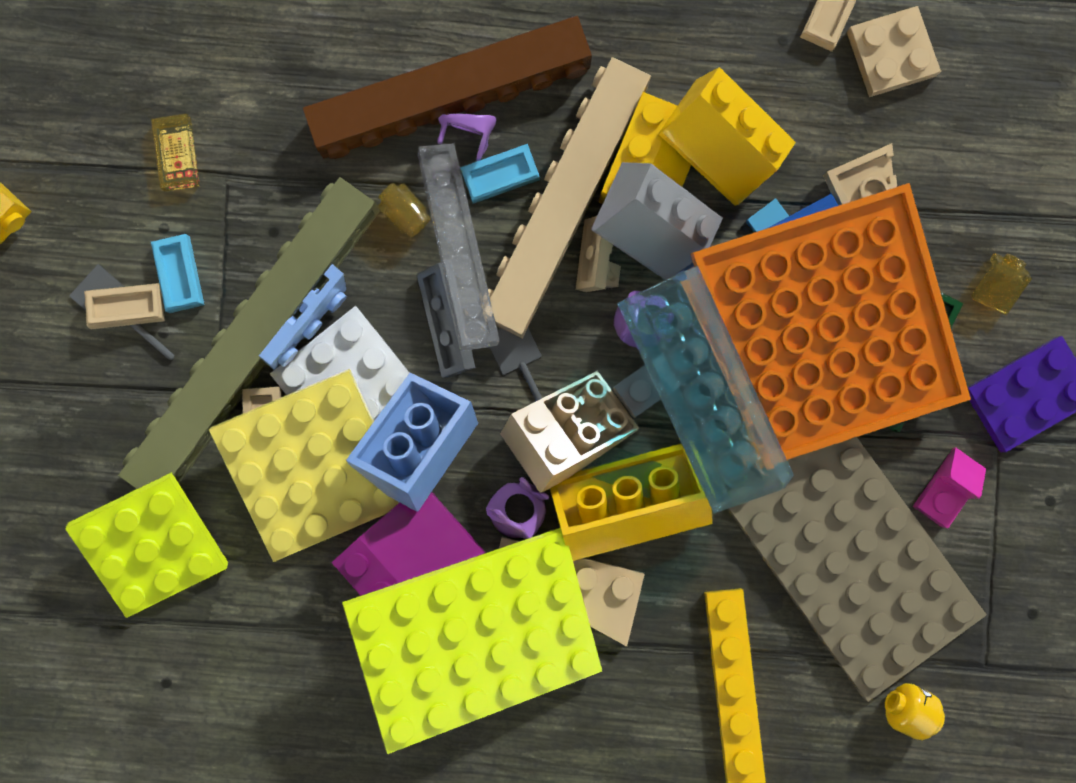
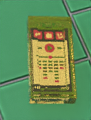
M187 114L151 119L160 188L163 191H171L200 186L191 118Z

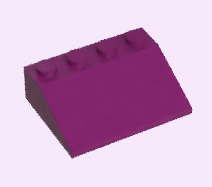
M431 492L418 512L402 503H398L341 553L332 564L362 596L485 554L486 552Z

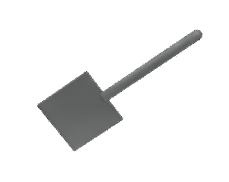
M97 264L69 296L86 311L84 291L125 286L100 264ZM140 324L130 325L167 359H174V354Z
M502 328L485 336L502 374L505 375L520 368L535 401L542 399L526 365L542 357L529 328L523 339Z

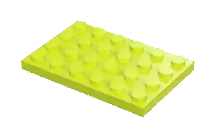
M561 528L342 602L387 754L602 672L569 545H565Z

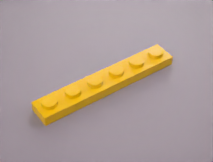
M741 588L704 592L726 783H766L744 592Z

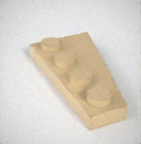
M502 536L499 549L520 541ZM588 558L573 561L590 627L627 646L645 574Z

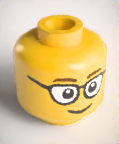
M905 683L891 691L886 697V718L888 724L896 731L913 739L925 740L936 735L943 727L945 720L943 706L940 699L933 693L914 684Z

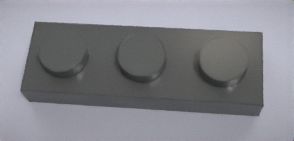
M450 262L437 263L417 273V279L441 376L446 378L456 376L476 367Z

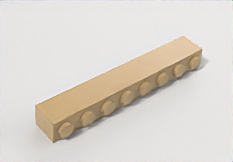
M614 57L611 58L607 68L600 66L592 83L596 90L591 100L585 97L576 115V118L580 119L575 131L571 129L567 131L560 149L564 150V153L559 163L553 160L544 180L549 183L544 193L537 192L532 200L528 212L533 215L528 225L521 224L512 242V244L516 245V248L511 258L505 256L496 273L500 280L495 290L490 288L487 290L481 302L480 308L484 310L482 316L485 321L523 339L628 129L642 92L646 93L651 75Z

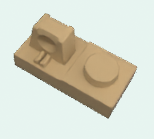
M597 216L584 220L575 289L583 292L615 288L619 285L621 266L609 261L613 244L591 230Z

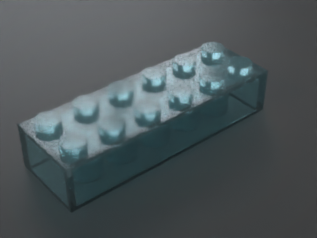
M696 266L618 302L617 305L713 513L784 489L794 474L699 267Z

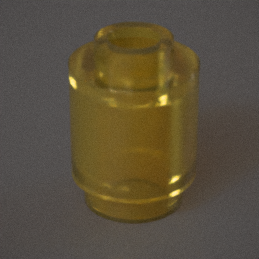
M392 183L378 197L381 200L378 209L401 234L406 233L410 238L417 235L431 220V217L427 214L428 209L404 183L399 186Z

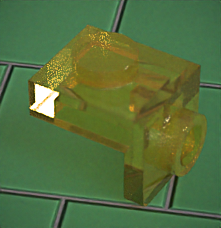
M993 253L990 258L992 266L972 294L973 300L1007 316L1032 278L1025 268L1027 264L1023 260L1008 253L1005 257Z

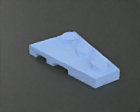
M333 264L324 273L329 278L325 286L321 290H311L302 301L304 303L299 309L302 313L298 319L294 316L289 318L259 355L273 370L279 365L285 367L298 352L295 348L304 337L308 340L312 338L322 326V322L319 320L328 310L332 313L336 311L347 296L344 294L346 291L344 273Z

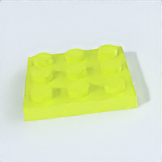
M172 472L69 522L65 528L126 618L227 569L228 561Z

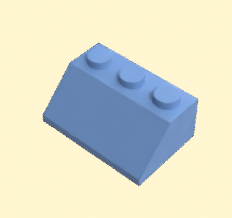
M409 373L346 461L387 496L418 512L478 425L472 403L423 378Z

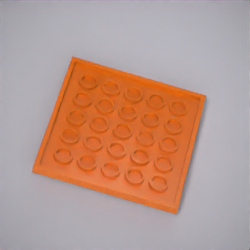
M910 183L690 253L756 468L761 469L971 400Z

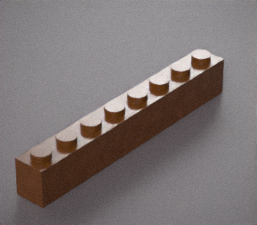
M577 15L303 107V111L316 149L323 159L327 157L338 159L349 154L351 149L360 146L365 148L377 146L383 142V138L395 134L406 136L414 133L418 129L417 127L428 123L438 125L440 124L438 119L442 114H458L463 111L465 113H475L483 109L487 103L496 100L507 102L515 99L520 92L529 89L534 91L543 90L551 86L553 81L564 77L567 79L578 78L590 69L592 54Z

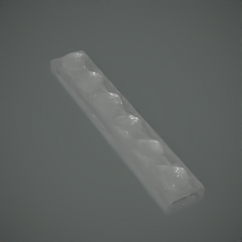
M452 143L420 146L418 148V159L460 350L466 351L498 346L500 339L455 145Z

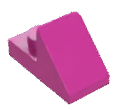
M953 448L913 507L942 528L948 529L968 499H980L982 496L986 468L959 449Z

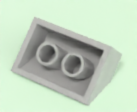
M622 162L591 230L663 279L669 280L693 262L690 253L710 247L723 218L653 164Z

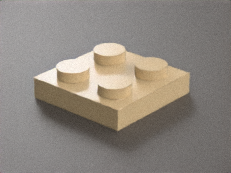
M918 6L851 26L847 31L869 97L936 77L941 72Z

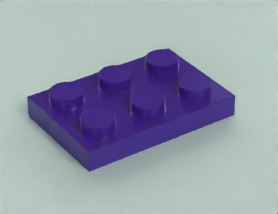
M1063 336L1049 340L968 386L971 398L969 401L1000 452H1007L1076 413V358Z

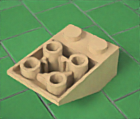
M596 371L512 413L500 434L540 493H543L583 469L638 431L639 427L601 374Z

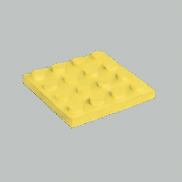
M350 369L212 426L209 429L273 562L383 516L400 503L383 493L346 461L374 422Z

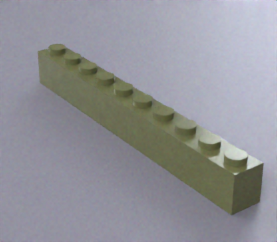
M339 177L335 184L330 183L324 189L320 196L321 203L313 213H307L303 217L298 227L300 230L292 242L287 241L280 248L277 254L278 261L270 271L266 270L260 275L255 284L257 289L249 300L245 299L237 306L233 313L235 319L229 327L222 329L214 337L211 343L213 348L206 358L199 359L193 365L189 372L191 378L183 388H178L170 396L167 402L168 409L161 418H156L145 431L147 437L139 448L135 447L124 458L123 465L125 467L118 476L136 489L171 472L178 483L182 481L213 439L209 429L227 420L242 399V389H249L267 364L259 356L289 318L294 316L298 319L302 313L299 309L304 303L302 302L311 290H321L325 286L329 278L324 273L332 264L336 268L340 267L379 214L380 209L375 201L341 177Z

